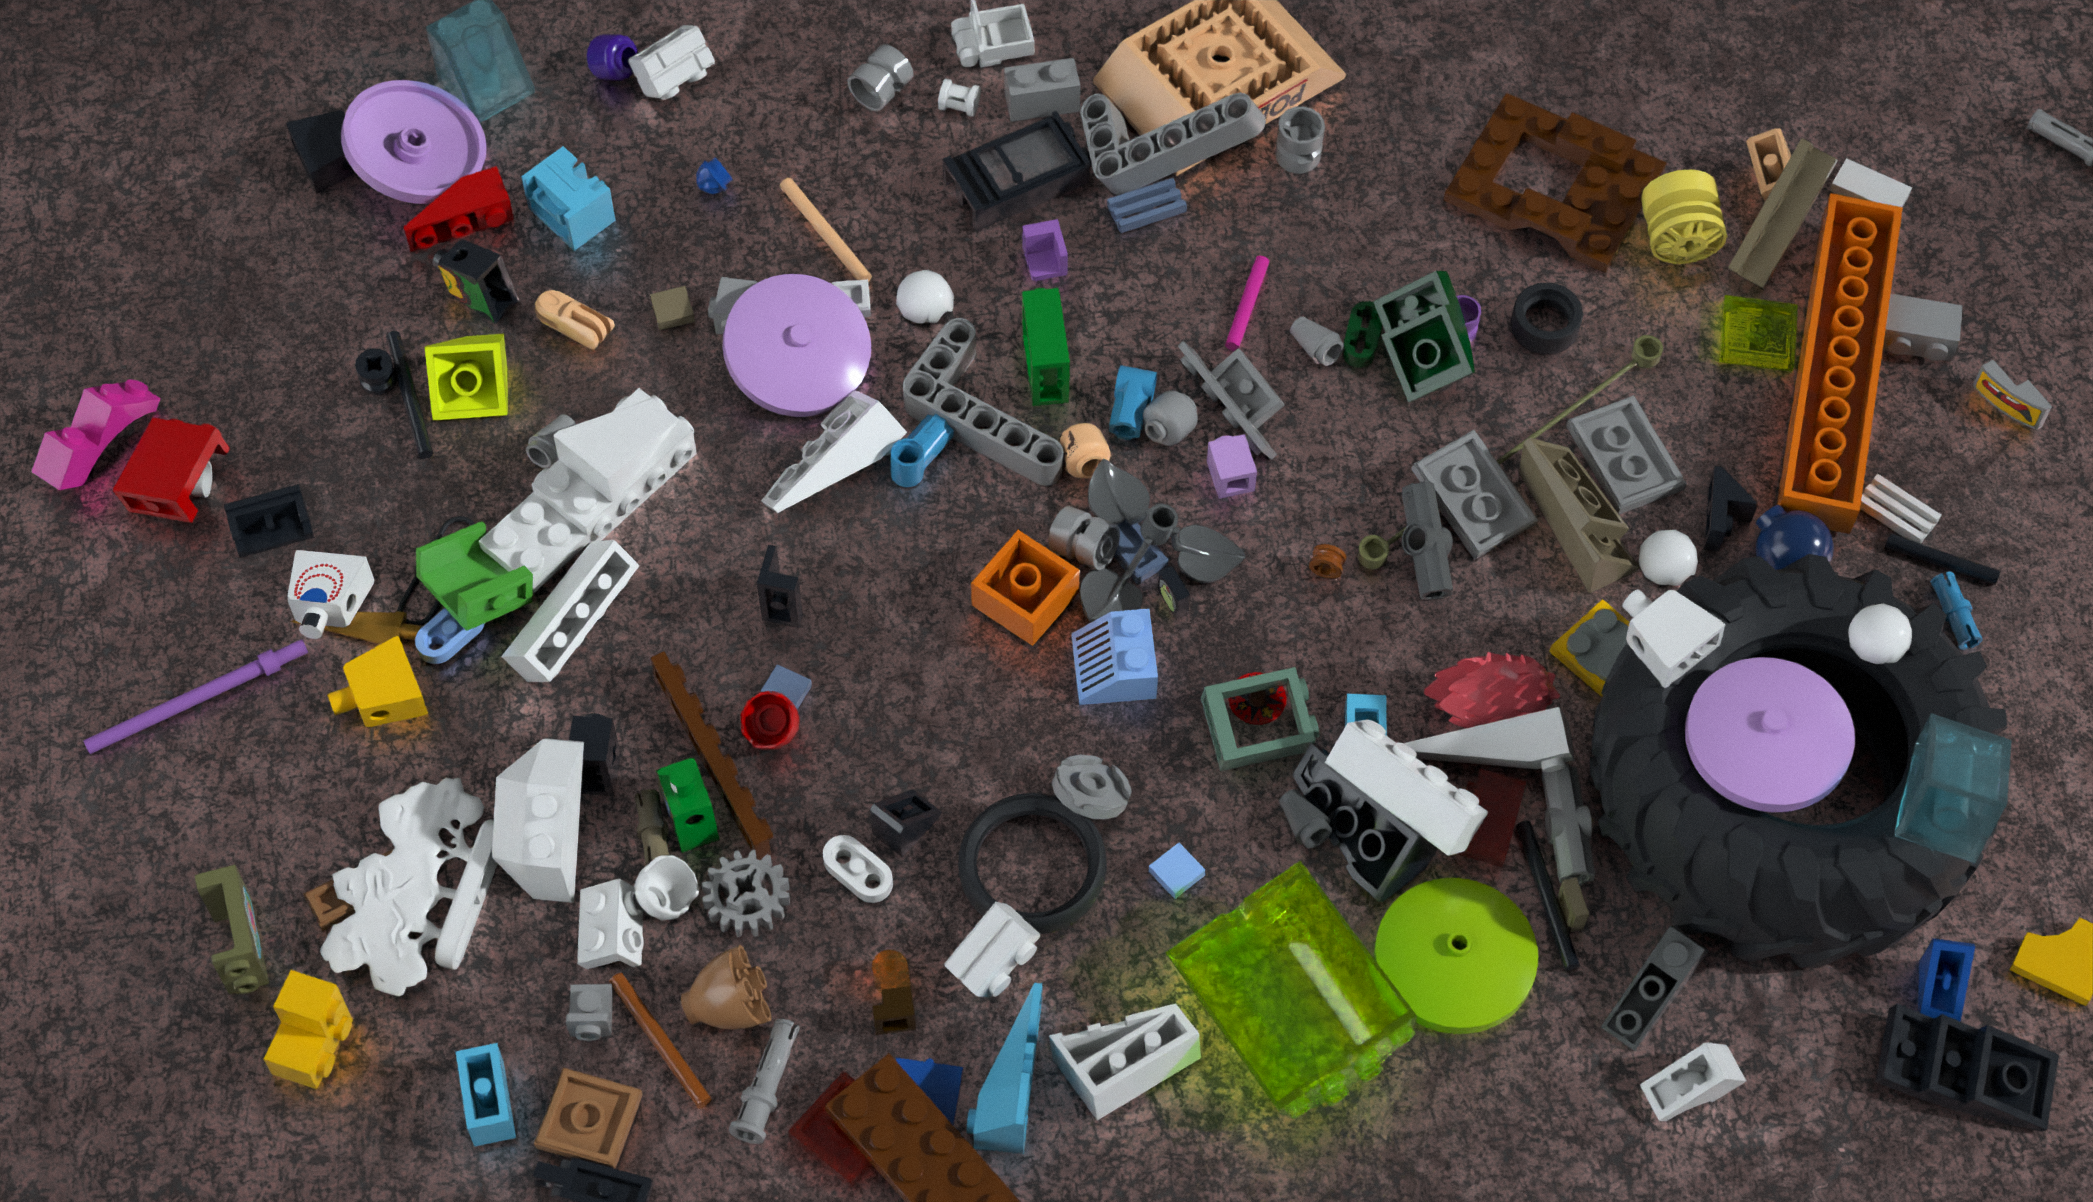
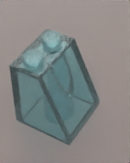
M474 0L425 27L439 82L448 93L462 101L473 112L479 123L535 93L534 85L507 19L492 0Z
M1931 713L1915 744L1894 836L1976 863L2007 806L2012 740Z

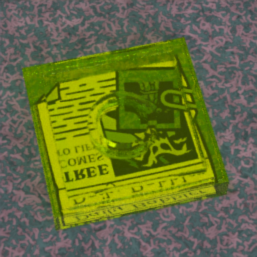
M1725 295L1722 302L1719 362L1792 372L1795 365L1798 304Z

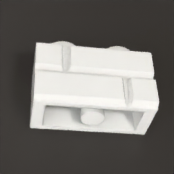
M683 25L628 59V63L634 75L638 78L637 81L643 93L647 97L660 98L661 100L671 98L680 91L678 86L685 81L689 83L695 82L707 75L705 69L713 65L715 60L709 47L705 45L706 41L697 26Z
M995 902L944 965L978 997L990 998L991 995L998 996L1010 984L1011 978L1008 975L1017 964H1025L1035 954L1037 947L1034 943L1041 935L1028 922L1023 920V917L1006 903Z

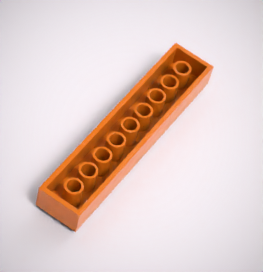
M1830 193L1821 218L1777 505H1781L1786 513L1793 510L1809 512L1821 519L1829 530L1850 534L1861 506L1903 207Z

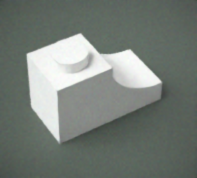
M1705 1042L1641 1083L1640 1086L1658 1120L1666 1122L1693 1107L1718 1100L1746 1082V1079L1727 1045Z

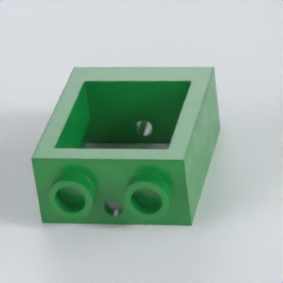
M1036 288L1031 291H1022V338L1032 406L1069 403L1070 359L1059 288Z

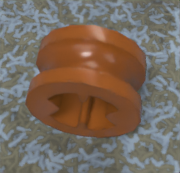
M1329 544L1315 546L1312 554L1313 558L1309 562L1310 570L1323 578H1339L1343 571L1342 565L1345 564L1347 557L1345 552Z

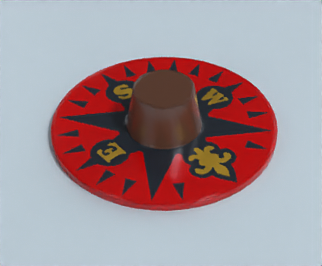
M1252 672V673L1245 674V675L1239 677L1238 679L1247 678V677L1256 676V675L1265 674V673ZM1280 686L1230 697L1228 702L1232 712L1240 720L1249 724L1263 725L1276 720L1283 713L1287 698L1284 687Z

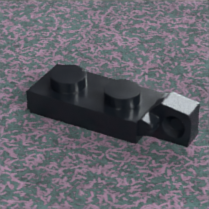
M573 1157L571 1161L562 1160L560 1167L538 1161L533 1174L534 1184L552 1190L551 1197L560 1200V1202H648L654 1186L653 1179Z

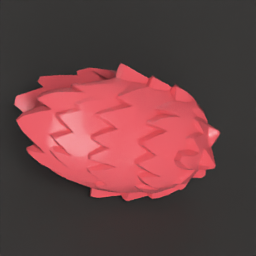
M1488 652L1487 656L1461 659L1457 662V665L1436 672L1435 677L1437 679L1424 689L1426 696L1437 700L1434 704L1436 708L1452 715L1449 719L1450 723L1464 728L1546 710L1548 705L1552 704V700L1560 697V694L1553 686L1556 676L1554 673L1547 672L1542 664L1523 654L1516 656L1509 653L1500 655Z

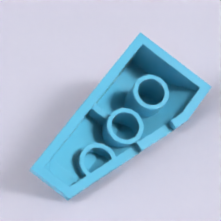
M1041 983L1033 984L978 1095L977 1109L969 1108L966 1133L973 1134L974 1149L1024 1154L1042 1005Z

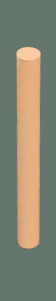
M792 178L784 179L780 184L781 189L856 280L868 279L869 282L872 278L869 271Z

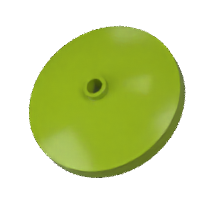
M1441 878L1414 886L1392 903L1381 920L1377 932L1374 960L1377 976L1384 992L1404 1015L1416 1023L1435 1031L1451 1034H1470L1488 1030L1501 1024L1522 1006L1531 991L1536 977L1538 948L1534 932L1526 916L1506 895L1478 881L1464 878Z

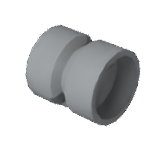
M886 44L880 45L868 57L869 64H861L847 80L850 92L855 99L864 107L875 112L881 111L895 96V92H899L914 76L912 66L907 58L899 50Z
M1301 106L1288 109L1281 115L1278 123L1275 155L1278 164L1286 171L1295 174L1312 171L1319 164L1325 124L1322 116L1317 111Z
M1066 506L1057 514L1052 523L1048 538L1049 548L1052 552L1070 559L1076 558L1079 563L1096 570H1102L1111 562L1116 553L1120 539V528L1115 523L1100 517L1092 518L1090 513L1072 506Z

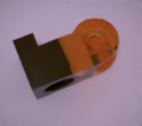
M896 950L881 951L872 962L873 983L875 988L881 993L883 1003L872 1006L875 1035L916 1030L915 1011L906 958L901 952Z

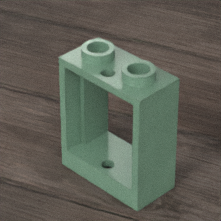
M1296 667L1204 687L1201 701L1220 772L1306 753L1310 744L1315 743V738L1319 737V727L1315 715L1308 714L1305 701L1309 700L1308 687L1304 678H1298ZM1286 685L1299 735L1237 748L1224 699Z

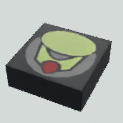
M1169 566L1159 571L1158 591L1175 619H1179L1187 615L1190 593L1174 567Z

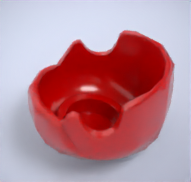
M777 691L759 692L747 700L740 714L742 735L754 748L760 750L781 749L793 740L799 730L800 718L797 708L788 697Z

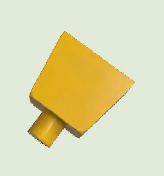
M399 635L345 663L343 670L349 686L327 694L335 716L358 708L366 727L428 714Z

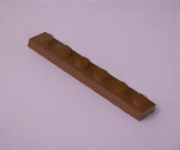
M665 651L650 657L655 679L750 851H756L757 860H762L767 854L771 855L769 840L774 838L771 828L764 817L759 819L756 817L752 809L756 806L754 798L746 785L740 787L736 781L735 776L738 775V771L729 754L722 756L717 745L721 744L715 727L712 723L705 725L700 716L704 711L695 692L688 694L683 685L687 683L681 666L677 661L671 664Z

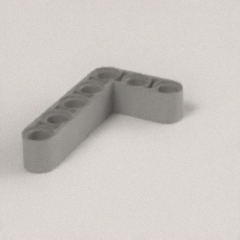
M1239 92L1129 141L1123 115L1105 95H1091L1081 106V118L1093 172L1114 195H1121L1139 189L1252 139L1261 133L1266 124L1264 114L1247 94Z
M955 318L948 321L903 381L904 409L906 413L920 422L927 415L937 414L946 419L948 425L954 430L952 439L1043 486L1056 484L1063 475L1064 454L1061 443L954 386L976 356V330L973 323L964 318ZM916 394H925L923 396H915ZM948 410H955V411H957V412L948 413V412H946V411H948ZM979 427H988V429H983V430L978 429V428H979ZM1017 443V444H1020V445H1019V446H1010L1009 444ZM1050 460V461H1053V462H1051V463H1042V462H1040V461Z

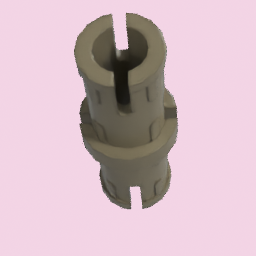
M654 789L642 790L641 794L637 793L634 796L639 817V824L636 830L638 838L642 839L645 866L658 856L669 855L666 838L669 833L668 824L662 817L660 793Z

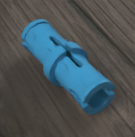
M1946 572L1947 579L1945 580L1943 573H1941L1930 582L1941 603L1942 611L1947 615L1945 621L1949 622L1959 649L1966 650L1968 648L1966 642H1969L1970 648H1973L1983 641V637L1979 633L1971 615L1972 605L1969 600L1964 599L1955 579V574L1953 572Z

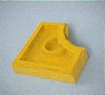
M2079 917L2071 929L2059 935L2041 936L2027 932L2009 970L2083 1006H2087L2093 995V923Z

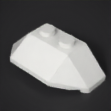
M544 738L496 777L492 858L533 899L574 902L584 742Z

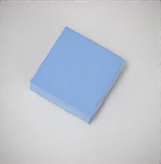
M1179 842L1150 864L1148 871L1174 899L1205 876V869Z

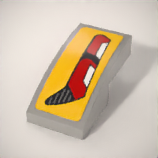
M1994 360L1981 366L1972 385L1998 410L2036 430L2043 426L2052 408L2050 403L2029 380L2016 386Z

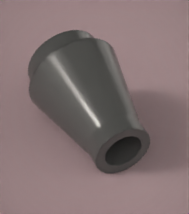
M1297 789L1286 792L1280 798L1279 805L1283 809L1295 839L1299 844H1304L1307 848H1314L1329 838L1332 832V828L1329 825V817L1304 798Z

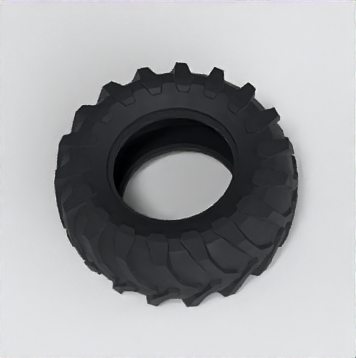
M1808 554L1779 570H1775L1761 556L1743 558L1713 581L1700 575L1685 582L1676 592L1725 624L1720 646L1680 678L1673 681L1670 686L1664 688L1627 642L1604 683L1601 693L1603 697L1597 705L1593 721L1595 729L1592 737V755L1594 756L1590 757V775L1595 789L1601 793L1602 806L1605 814L1598 820L1602 837H1611L1619 844L1632 864L1626 876L1627 881L1635 892L1649 890L1658 894L1674 908L1673 926L1687 935L1709 932L1728 939L1732 956L1747 962L1789 953L1799 968H1819L1854 952H1857L1862 957H1867L1895 945L1918 927L1936 917L1955 898L1978 868L1984 857L1981 852H1984L1989 846L1998 825L1995 821L2001 809L2002 796L2000 794L2007 792L2009 770L2004 768L2003 761L2000 760V747L1997 735L2007 729L2006 709L1990 708L1978 678L1987 667L1980 651L1962 655L1958 648L1942 632L1947 615L1935 603L1915 609L1893 596L1892 581L1888 575L1876 569L1853 579L1836 575L1827 557ZM1884 603L1898 608L1908 618L1912 629L1910 649L1896 663L1874 664L1860 659L1850 647L1849 626L1855 615L1863 608ZM1760 657L1776 658L1808 668L1826 680L1838 692L1846 704L1852 718L1854 730L1869 746L1880 767L1885 791L1884 803L1866 815L1851 821L1830 825H1809L1783 820L1764 811L1747 808L1725 798L1702 778L1695 768L1687 749L1685 726L1694 695L1710 675L1720 668L1739 660Z

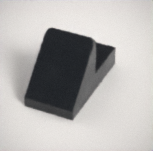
M1714 466L1708 484L1704 550L1719 551L1724 537L1730 538L1733 521L1752 522L1758 506L1755 499L1720 466Z

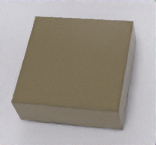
M685 286L650 294L659 330L695 322Z
M1577 877L1563 880L1557 899L1565 923L1570 933L1583 930L1589 912Z

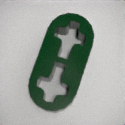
M1359 302L1353 307L1344 338L1342 357L1348 365L1355 368L1367 367L1375 358L1382 322L1374 302ZM1364 316L1371 317L1368 328L1361 327ZM1358 340L1365 341L1362 353L1355 352Z

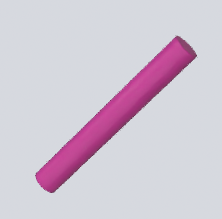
M1256 256L1225 343V347L1229 350H1237L1242 342L1269 265V259L1265 256Z

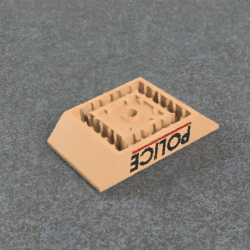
M1193 0L1124 39L1093 78V83L1141 136L1239 92L1247 94L1264 114L1267 124L1281 116L1286 110L1300 105L1343 80L1346 73L1277 0ZM1216 55L1227 56L1230 60L1221 63L1215 61L1213 57ZM1195 163L1189 167L1177 171L1174 174L1178 176L1179 174L1197 165L1198 163Z

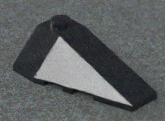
M1311 743L1293 773V777L1305 798L1329 817V825L1332 828L1329 839L1333 846L1339 847L1348 862V865L1345 867L1351 877L1378 902H1384L1423 872L1438 848L1326 764L1325 761L1330 753L1318 744Z

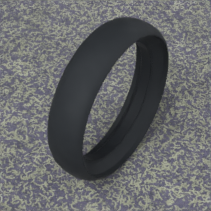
M1023 793L1009 796L983 810L968 827L961 842L958 857V871L962 888L971 905L981 916H984L991 906L997 902L984 888L977 871L978 853L988 834L1003 822L1019 816L1040 815L1058 820L1072 829L1084 845L1088 858V871L1085 881L1073 898L1055 909L1038 913L1016 912L1040 934L1061 930L1085 915L1101 893L1107 872L1104 842L1090 818L1073 812L1063 805L1058 797L1042 793Z

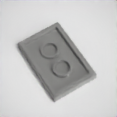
M1635 396L1568 420L1566 425L1568 431L1619 515L1685 490L1687 484Z
M1475 430L1419 460L1411 468L1420 483H1434L1439 510L1474 560L1533 527L1538 521Z

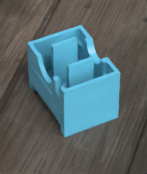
M563 146L521 177L528 209L575 251L616 221L610 188L605 185L603 180L600 181L597 176L588 179L583 162L573 168L578 160Z

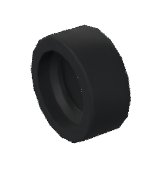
M1552 282L1536 283L1526 287L1517 296L1510 321L1512 334L1519 344L1535 353L1542 355L1557 354L1567 350L1576 341L1583 319L1582 304L1575 293L1559 284ZM1535 306L1556 308L1568 319L1567 327L1558 331L1537 329L1526 319V311Z

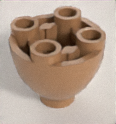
M741 945L730 948L711 959L695 978L690 991L681 994V1004L691 1024L703 1022L721 1029L736 1030L755 1027L771 1021V1012L766 1001L763 999L761 991L767 988L765 976L759 966L751 967L746 951Z

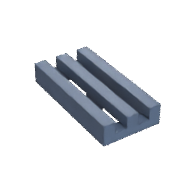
M1174 178L1107 199V208L1120 234L1187 212V204L1184 199H1181V192L1179 188L1176 189ZM1173 201L1171 204L1153 209L1155 206ZM1137 212H1140V213H1141V214H1138V215H1134V216H1131V217L1122 219V217H1125V216H1128V215H1131V214H1134V213H1137Z

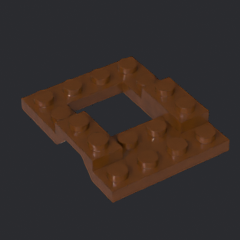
M1506 93L1446 189L1443 201L1507 230L1525 227L1534 228L1556 238L1572 259L1606 273L1643 210L1641 201L1643 189L1652 180L1663 175L1667 162L1635 149L1636 139L1572 112L1569 118L1566 119ZM1521 140L1583 167L1562 203L1530 188H1526L1524 193L1520 194L1495 183Z

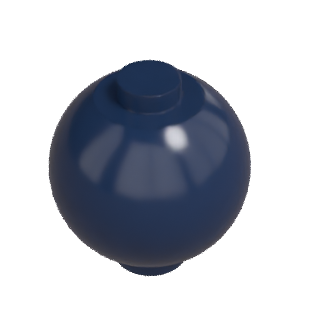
M1776 505L1757 519L1756 525L1761 531L1756 540V556H1761L1775 570L1782 569L1808 554L1827 557L1831 563L1834 552L1833 538L1825 523L1815 515L1801 510H1793L1786 513L1781 505Z

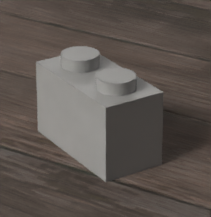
M1074 58L1004 68V94L1010 121L1052 116L1054 111H1057L1059 115L1080 112L1081 85Z
M1890 294L1883 351H1889L1896 355L1907 354L1925 357L1932 361L1951 362L1960 342L1963 305Z

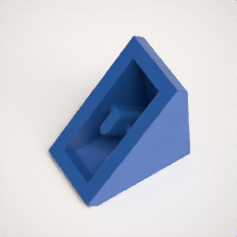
M1935 938L1931 940L1919 960V1013L1931 1018L1944 1014L1961 1022L1975 952L1974 944Z

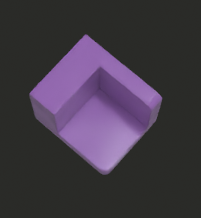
M1058 219L1022 226V248L1031 279L1038 281L1067 275L1068 254Z

